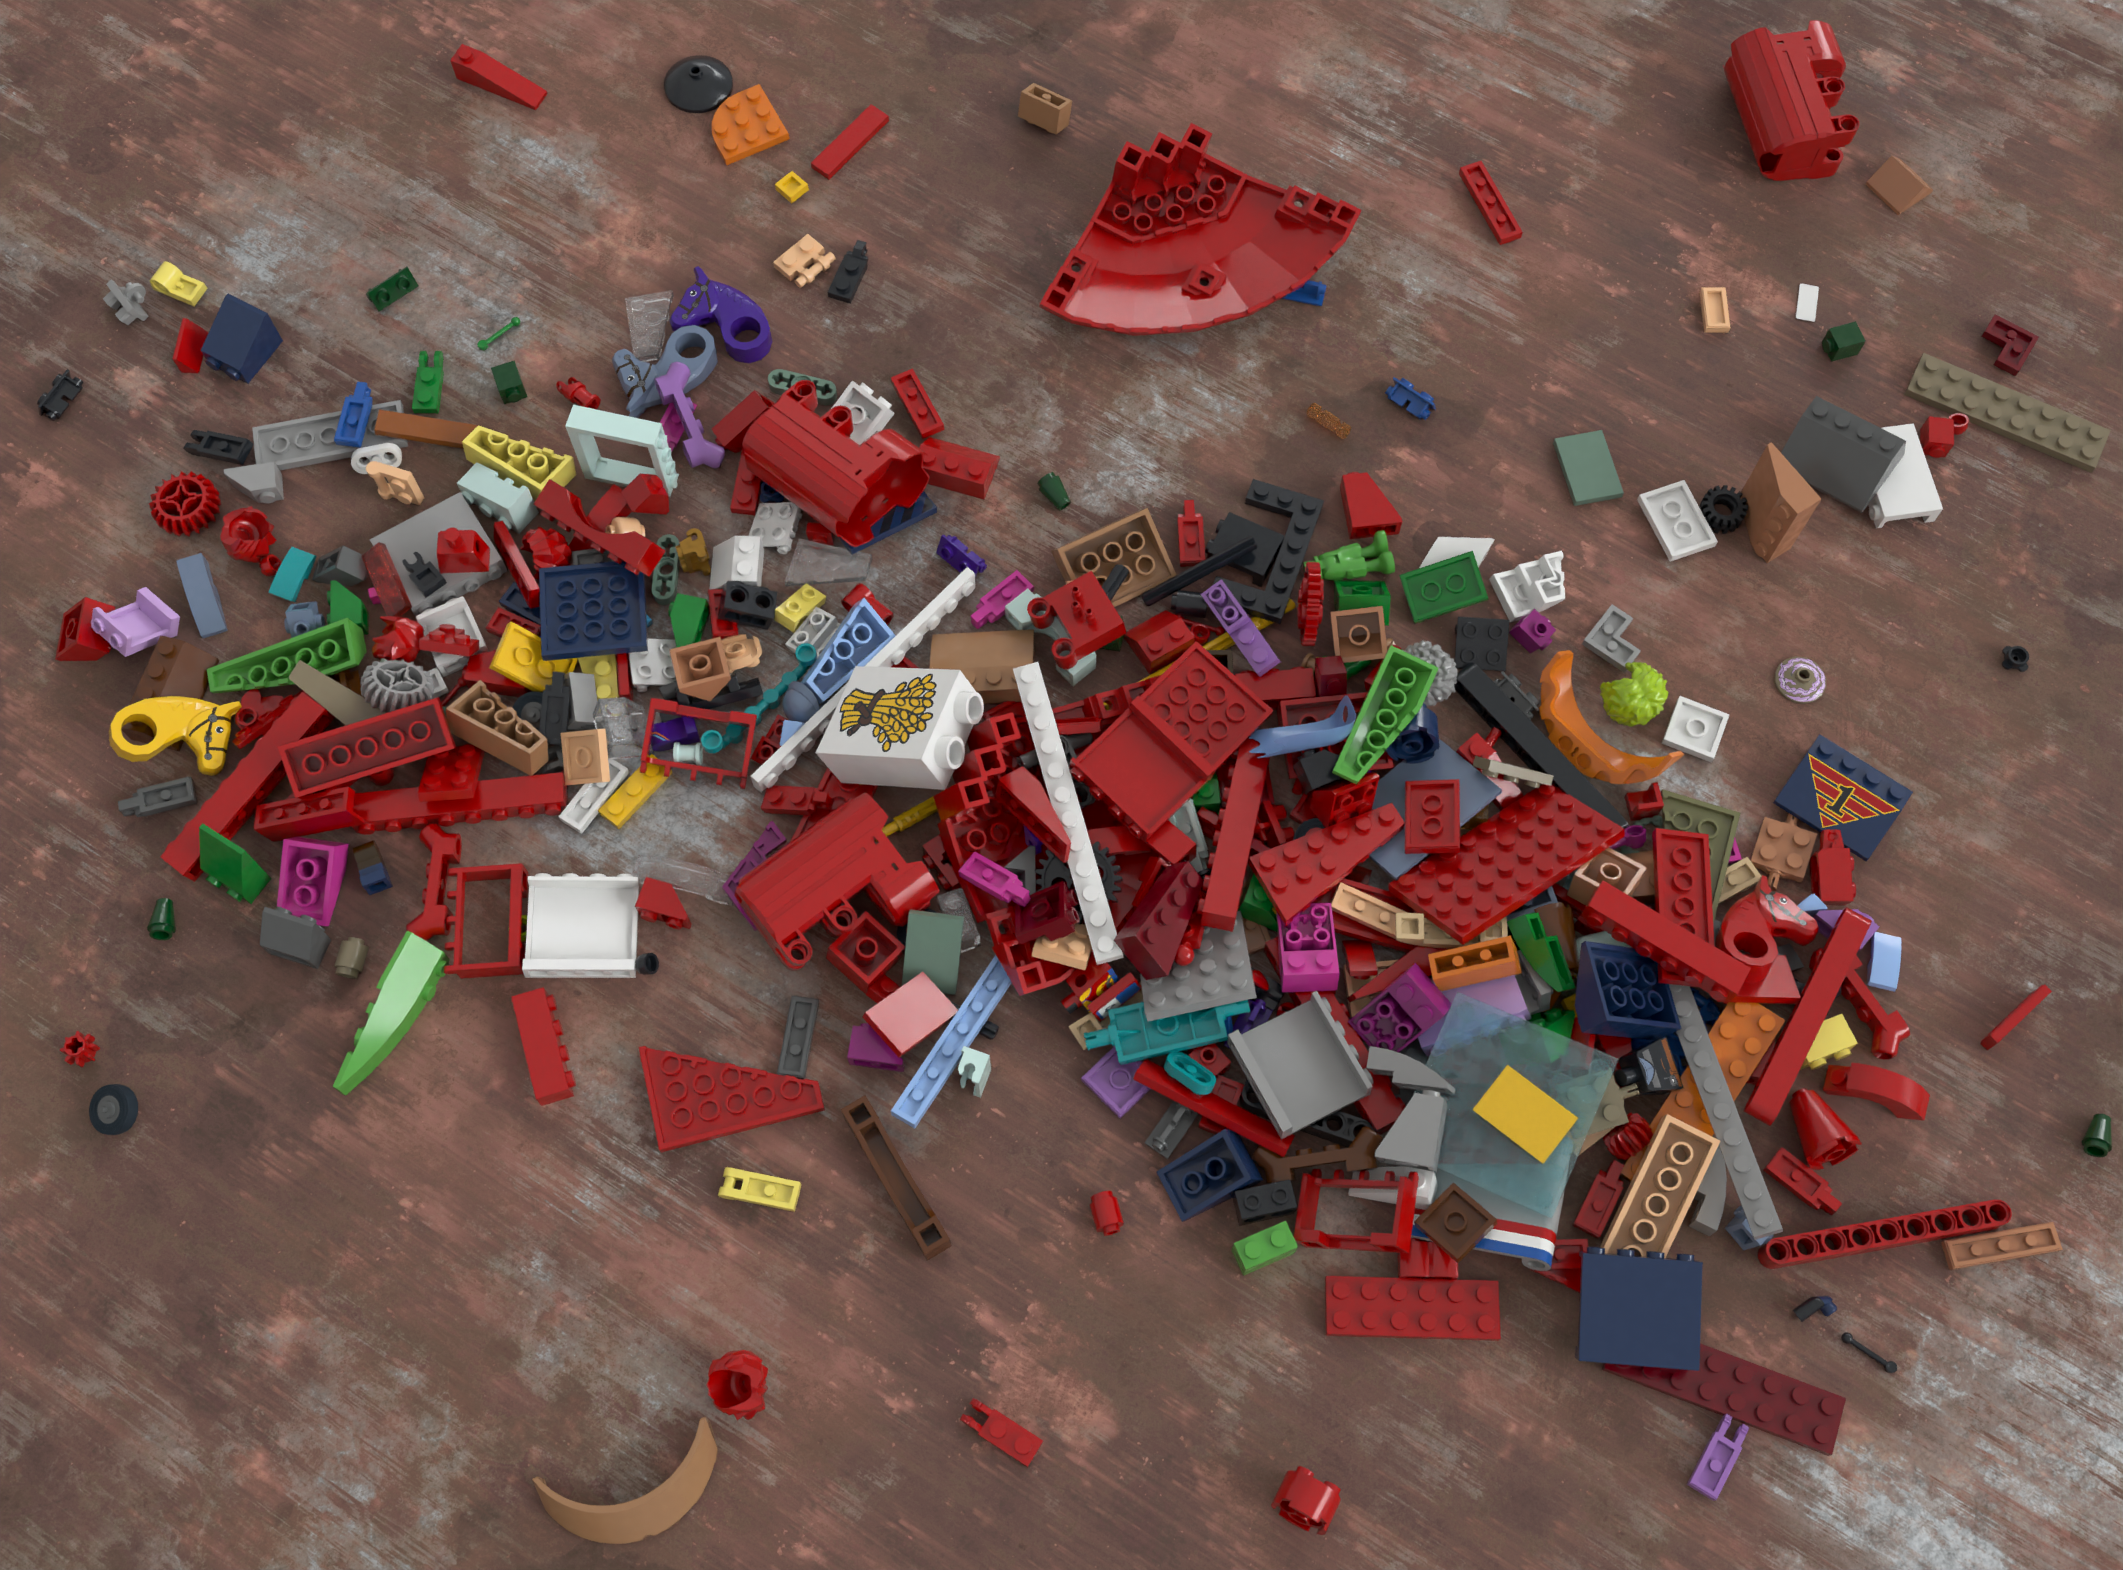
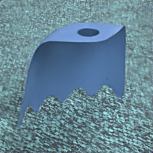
M1345 695L1335 713L1325 720L1308 724L1256 730L1249 738L1258 741L1260 745L1250 750L1249 753H1265L1266 755L1257 757L1263 758L1325 747L1342 742L1352 731L1356 718L1354 707L1349 697ZM1345 706H1347L1348 709V717L1346 722H1344L1343 720V710Z

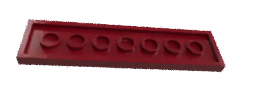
M1701 1343L1699 1371L1603 1363L1602 1367L1603 1371L1724 1416L1728 1414L1732 1417V1420L1827 1456L1833 1454L1846 1398Z

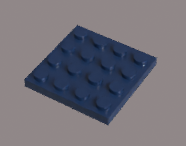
M614 561L539 568L541 654L543 661L648 651L644 573L640 571L636 575L626 569L625 565L627 563L625 561H622L621 564Z

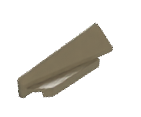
M301 660L298 661L289 675V679L345 725L388 713L386 711L381 713L379 708H372L371 703L365 702V698Z

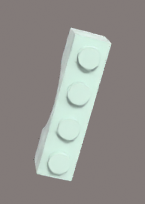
M1026 589L1005 606V618L1017 630L1034 629V632L1046 634L1055 641L1059 638L1070 639L1056 616L1052 625L1048 628L1038 629L1032 624L1027 606L1032 599L1041 597L1037 593L1033 594L1029 589ZM1039 611L1036 613V616H1041L1046 611ZM1063 651L1059 656H1067L1070 651ZM1094 651L1078 660L1077 664L1070 669H1062L1056 664V670L1074 686L1096 669V653Z

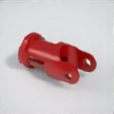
M574 377L568 379L569 385L562 381L556 383L557 390L570 402L592 409L599 407L601 399L596 394L592 395L587 391L586 386Z

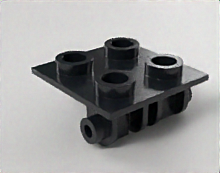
M1458 617L1457 624L1455 625V667L1465 668L1468 664L1474 663L1481 670L1506 671L1510 620Z

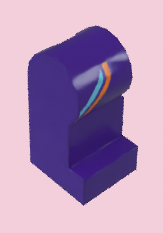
M682 716L667 722L654 724L651 738L652 750L656 752L671 750L675 742H680V745L701 742L694 718Z

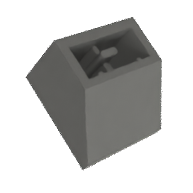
M264 907L260 946L268 954L318 969L331 939L326 935L325 929L316 924L317 920L310 916L302 914L300 917L292 915V912L282 907H276L275 910Z

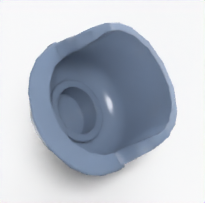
M793 681L789 684L782 705L784 713L790 721L806 723L828 700L819 707V703L812 691L803 683Z

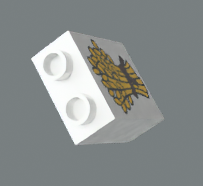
M855 666L817 748L816 754L841 783L945 790L954 769H958L964 761V746L973 725L979 723L983 716V699L960 670Z

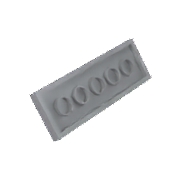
M401 400L372 405L361 448L383 443H393L399 448L408 447L406 439L375 435L374 431L379 409L404 413ZM342 411L252 427L256 464L274 461L279 470L350 458L352 453L359 447L336 445L334 441Z

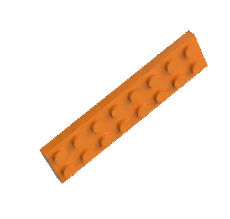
M1729 1002L1708 1032L1733 1101L1738 1097L1786 1021L1759 1003ZM1687 1065L1680 1076L1684 1088L1669 1093L1649 1124L1653 1134L1661 1118L1667 1114L1710 1136L1714 1134L1689 1065ZM1648 1145L1643 1148V1151H1639L1636 1156H1631L1626 1160L1620 1174L1622 1177L1630 1182L1632 1181Z

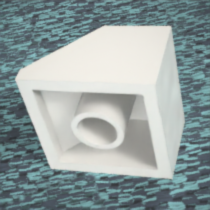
M734 536L713 547L709 589H723L727 581H741L745 585L761 587L764 558L761 536Z

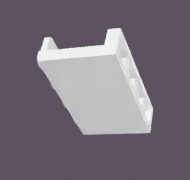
M1914 423L1883 427L1882 429L1906 440L1905 454L1868 504L1870 519L1874 520L1876 528H1882L1887 521L1921 516L1924 523L1935 521L1943 507Z

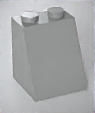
M1423 1090L1422 1094L1415 1093L1376 1149L1375 1157L1379 1162L1437 1173L1448 1107L1445 1099L1440 1096L1439 1092Z

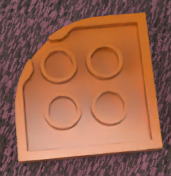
M760 84L728 97L719 106L712 120L713 140L726 166L789 140L788 131Z

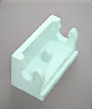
M963 1046L961 1050L962 1058L958 1066L959 1075H962L960 1080L961 1088L966 1086L967 1079H972V1083H975L973 1095L981 1098L991 1072L990 1055Z

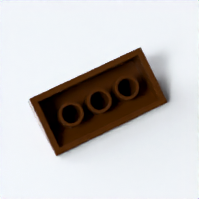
M160 635L129 705L148 698L167 696L189 697L202 700L209 685L207 669L218 665L219 659L185 641ZM129 722L121 728L131 740L148 744L154 739L153 730L143 722ZM184 740L173 743L167 749L180 751Z

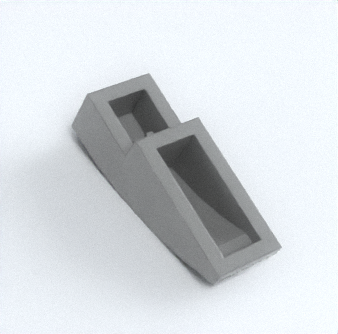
M1370 1046L1366 1068L1373 1074L1393 1076L1392 1083L1402 1089L1432 1090L1455 1095V1088L1423 1063L1389 1049Z
M1719 1146L1695 1194L1694 1199L1698 1201V1204L1688 1225L1708 1236H1711L1718 1230L1726 1198V1165Z

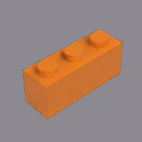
M1511 935L1428 954L1432 978L1440 991L1522 973L1517 948Z

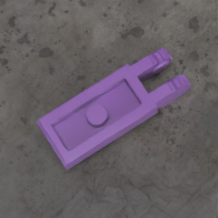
M1728 1414L1722 1417L1715 1432L1712 1433L1687 1483L1688 1486L1712 1501L1718 1498L1742 1450L1741 1445L1749 1429L1748 1426L1742 1423L1737 1428L1732 1441L1724 1437L1732 1421V1417Z

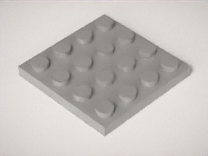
M1237 911L1233 932L1205 926L1200 949H1193L1194 959L1189 965L1180 966L1173 961L1168 976L1145 980L1140 974L1147 1021L1257 998L1241 911Z

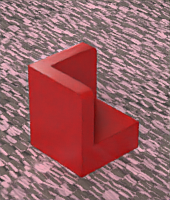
M1658 782L1651 783L1648 790L1626 793L1624 797L1630 821L1658 816L1664 807Z

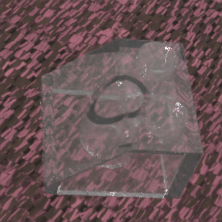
M625 697L598 699L593 711V718L596 729H606L608 760L641 757L647 725L645 708ZM650 744L649 756H650L651 754H653V755L655 754V752L652 750L651 744Z

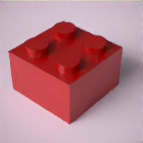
M865 911L857 919L855 926L850 931L843 933L828 947L826 959L866 994L868 988L885 975L903 957L905 946Z

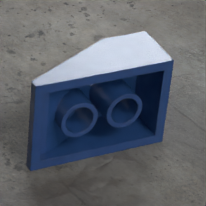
M1229 1129L1222 1130L1157 1171L1182 1222L1233 1198L1235 1191L1251 1188L1263 1181L1241 1137Z

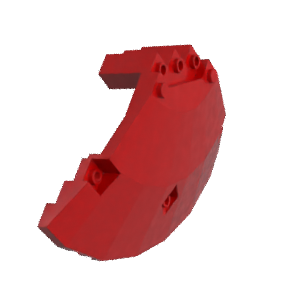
M1193 123L1190 124L1181 143L1159 132L1149 152L1127 141L1116 160L1112 181L1077 245L1071 249L1063 266L1060 267L1056 277L1048 287L1039 307L1071 324L1132 336L1196 332L1253 315L1301 288L1345 244L1362 210L1341 199L1338 203L1318 192L1315 196L1296 185L1294 187L1289 185L1286 190L1251 177L1206 154L1212 133ZM1300 202L1302 207H1297L1294 203ZM1078 266L1080 271L1075 272L1072 270V267ZM1206 280L1208 285L1202 286L1200 281Z
M1161 675L1124 685L1118 689L1098 693L1078 702L1053 708L1054 718H1102L1101 732L1091 733L1094 742L1130 707L1131 702L1137 696L1140 697ZM1104 703L1108 705V710L1105 709ZM1012 712L989 718L971 729L967 739L970 753L965 755L962 765L958 769H954L952 776L955 784L933 797L941 820L937 825L946 853L977 923L987 921L994 944L992 949L1019 996L1059 984L1077 968L1032 957L1036 939L1020 944L1015 937V902L1011 899L1007 903L961 878L958 873L974 852L1004 868L1028 848L1025 842L1024 824L996 798L998 779L1019 768L1016 761L1018 756L1035 750L1026 716L1015 719ZM1091 744L1074 750L1076 756L1078 757ZM1040 765L1027 769L1037 777L1050 801ZM1076 793L1078 801L1082 802L1081 796ZM1096 800L1093 804L1081 809L1087 830L1125 825L1109 812V806L1103 800ZM1042 845L1041 853L1035 855V870L1044 868L1039 862L1040 859H1044ZM1152 848L1151 852L1128 856H1125V853L1115 855L1117 860L1112 866L1119 865L1121 867V870L1115 873V875L1123 878V881L1115 883V885L1120 887L1122 892H1114L1113 895L1117 898L1118 902L1109 901L1108 904L1112 910L1111 915L1117 935L1136 909L1131 904L1142 884L1138 879L1149 857L1159 856ZM1098 869V870H1099L1100 877H1101V879H1102V878H1103V875H1104V871L1101 870V869ZM1035 872V879H1041L1042 876ZM1036 885V891L1042 888V886ZM999 925L1005 928L1004 934L1000 933Z

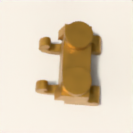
M690 529L686 533L687 538L679 542L680 545L675 546L683 572L689 571V574L701 571L704 576L711 575V568L708 563L710 558L703 535L699 529ZM696 535L697 539L692 541L691 537Z

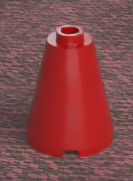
M1803 1088L1792 1094L1789 1104L1809 1168L1812 1170L1824 1169L1822 1164L1829 1161L1834 1166L1848 1159L1859 1150L1856 1144H1862L1859 1137L1814 1090Z

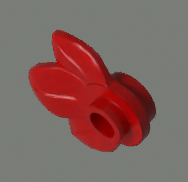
M258 689L249 690L241 699L242 707L235 716L236 725L240 730L247 726L249 728L258 722L257 719L260 715L269 710L271 712L280 706L279 702L284 698L279 695L262 697ZM254 717L251 722L246 723L247 718Z

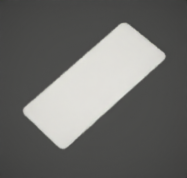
M1800 284L1796 312L1797 319L1815 322L1818 286Z

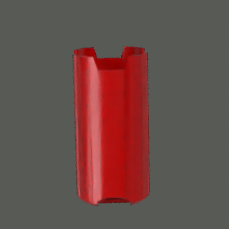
M1819 20L1809 21L1808 29L1805 31L1773 35L1766 27H1762L1738 37L1731 43L1732 56L1729 57L1723 68L1762 176L1776 181L1804 178L1818 179L1833 176L1844 157L1843 152L1839 148L1845 147V145L1852 142L1860 123L1855 116L1850 114L1831 116L1829 110L1838 104L1845 89V83L1840 78L1846 68L1845 60L1830 24Z
M801 380L785 391L777 402L760 415L749 427L742 442L746 468L837 537H840L853 547H858L870 542L874 538L870 527L895 506L910 508L917 501L930 478L922 467L923 455L927 456L928 454L893 429L879 431L866 439L862 444H857L849 438L854 429L851 410L846 406H835L820 417L814 412L818 405L815 384L809 380Z
M866 792L855 799H848L739 879L734 895L736 900L788 970L797 971L801 969L811 958L812 947L803 935L820 923L833 938H839L843 933L850 931L855 926L857 915L848 901L860 892H865L891 925L900 927L908 923L910 910L924 911L931 905L930 900L940 892L938 885L922 861L906 863L883 833L882 829L888 819V815ZM894 863L898 870L896 871L891 864ZM836 918L842 919L846 927L840 926ZM791 951L801 953L802 960L795 959Z

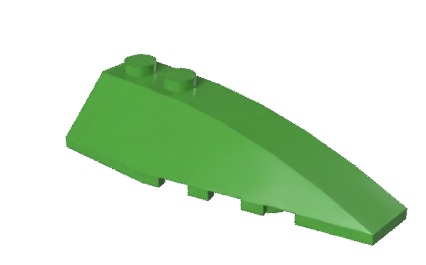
M345 618L208 668L207 675L210 692L215 694L295 684L289 679V675L299 660L326 676L355 667L360 664L367 652L363 629L350 619Z
M1391 645L1363 701L1352 731L1345 741L1332 773L1357 784L1420 711L1439 668Z
M407 931L381 976L376 987L381 990L375 1004L369 1003L366 1010L368 1021L364 1027L358 1028L354 1037V1046L356 1048L354 1052L350 1051L347 1053L333 1084V1087L345 1096L369 1076L391 1053L413 1025L427 1001L434 997L436 985L440 977L445 976L444 966H449L450 959L442 950L412 932Z

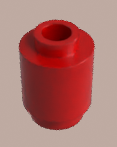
M1103 1191L1091 1196L1092 1203L1090 1204V1209L1097 1232H1103L1104 1236L1118 1233L1120 1231L1119 1227L1124 1225L1117 1197L1113 1196L1112 1191Z

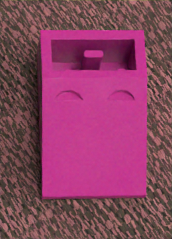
M1331 903L1310 904L1308 909L1297 914L1286 927L1277 913L1282 992L1337 990L1339 965Z

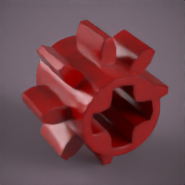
M76 1031L74 1036L64 1038L66 1041L64 1048L60 1049L62 1053L67 1055L64 1061L70 1065L76 1062L81 1068L84 1067L85 1063L95 1061L96 1051L100 1050V1047L93 1044L96 1038L91 1034L84 1036L81 1032Z

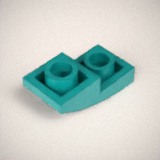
M291 547L283 559L268 593L296 602L303 581L309 578L317 556Z

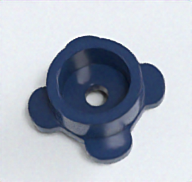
M765 482L761 483L762 494L759 498L762 503L769 501L781 503L784 501L783 495Z

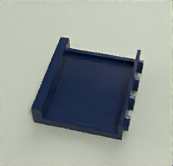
M1587 1247V1252L1579 1251V1256L1581 1257L1578 1346L1575 1349V1358L1578 1361L1699 1371L1703 1262L1694 1260V1255L1676 1253V1259L1664 1258L1665 1253L1654 1251H1646V1256H1635V1250L1617 1249V1254H1606L1605 1248Z

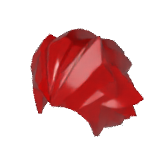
M252 506L239 508L226 514L223 517L224 526L222 527L220 538L227 554L234 560L260 563L261 558L268 556L269 545L275 544L277 540L271 534L274 525L265 520L267 516L263 512L253 509Z
M538 526L536 530L530 529V531L523 535V546L520 547V550L533 553L532 557L535 563L533 567L537 571L533 575L534 579H539V568L571 566L569 562L572 558V551L567 545L568 542H566L565 537L556 530L550 528L546 531Z
M380 616V619L387 626L382 630V633H384L382 636L372 638L375 642L372 647L374 658H378L380 661L384 658L388 661L391 659L398 661L404 659V662H413L420 652L419 640L424 637L423 627L418 622L406 617Z
M736 1350L727 1352L720 1359L712 1361L706 1386L709 1389L708 1395L714 1400L713 1405L718 1410L727 1413L728 1416L734 1414L737 1421L742 1417L750 1420L757 1412L765 1410L763 1395L768 1390L765 1384L768 1368L761 1364L762 1359L751 1351Z

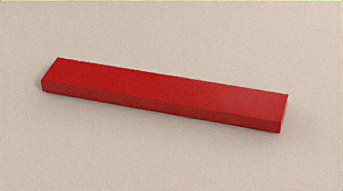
M1144 1059L1133 1079L1282 1157L1286 1155L1295 1135L1291 1134L1281 1139L1273 1124L1213 1093L1207 1095L1193 1093L1188 1087L1172 1078L1163 1067L1147 1059Z

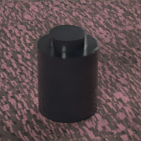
M1178 590L1177 595L1172 594L1171 610H1176L1175 615L1206 618L1207 603L1201 595L1203 592Z

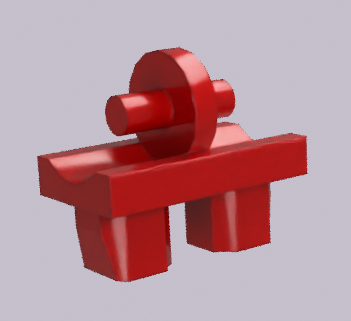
M1270 800L1262 802L1253 838L1259 837L1263 843L1267 842L1270 849L1293 841L1295 833L1293 828L1290 826L1281 829L1279 822L1287 818L1284 805H1272Z

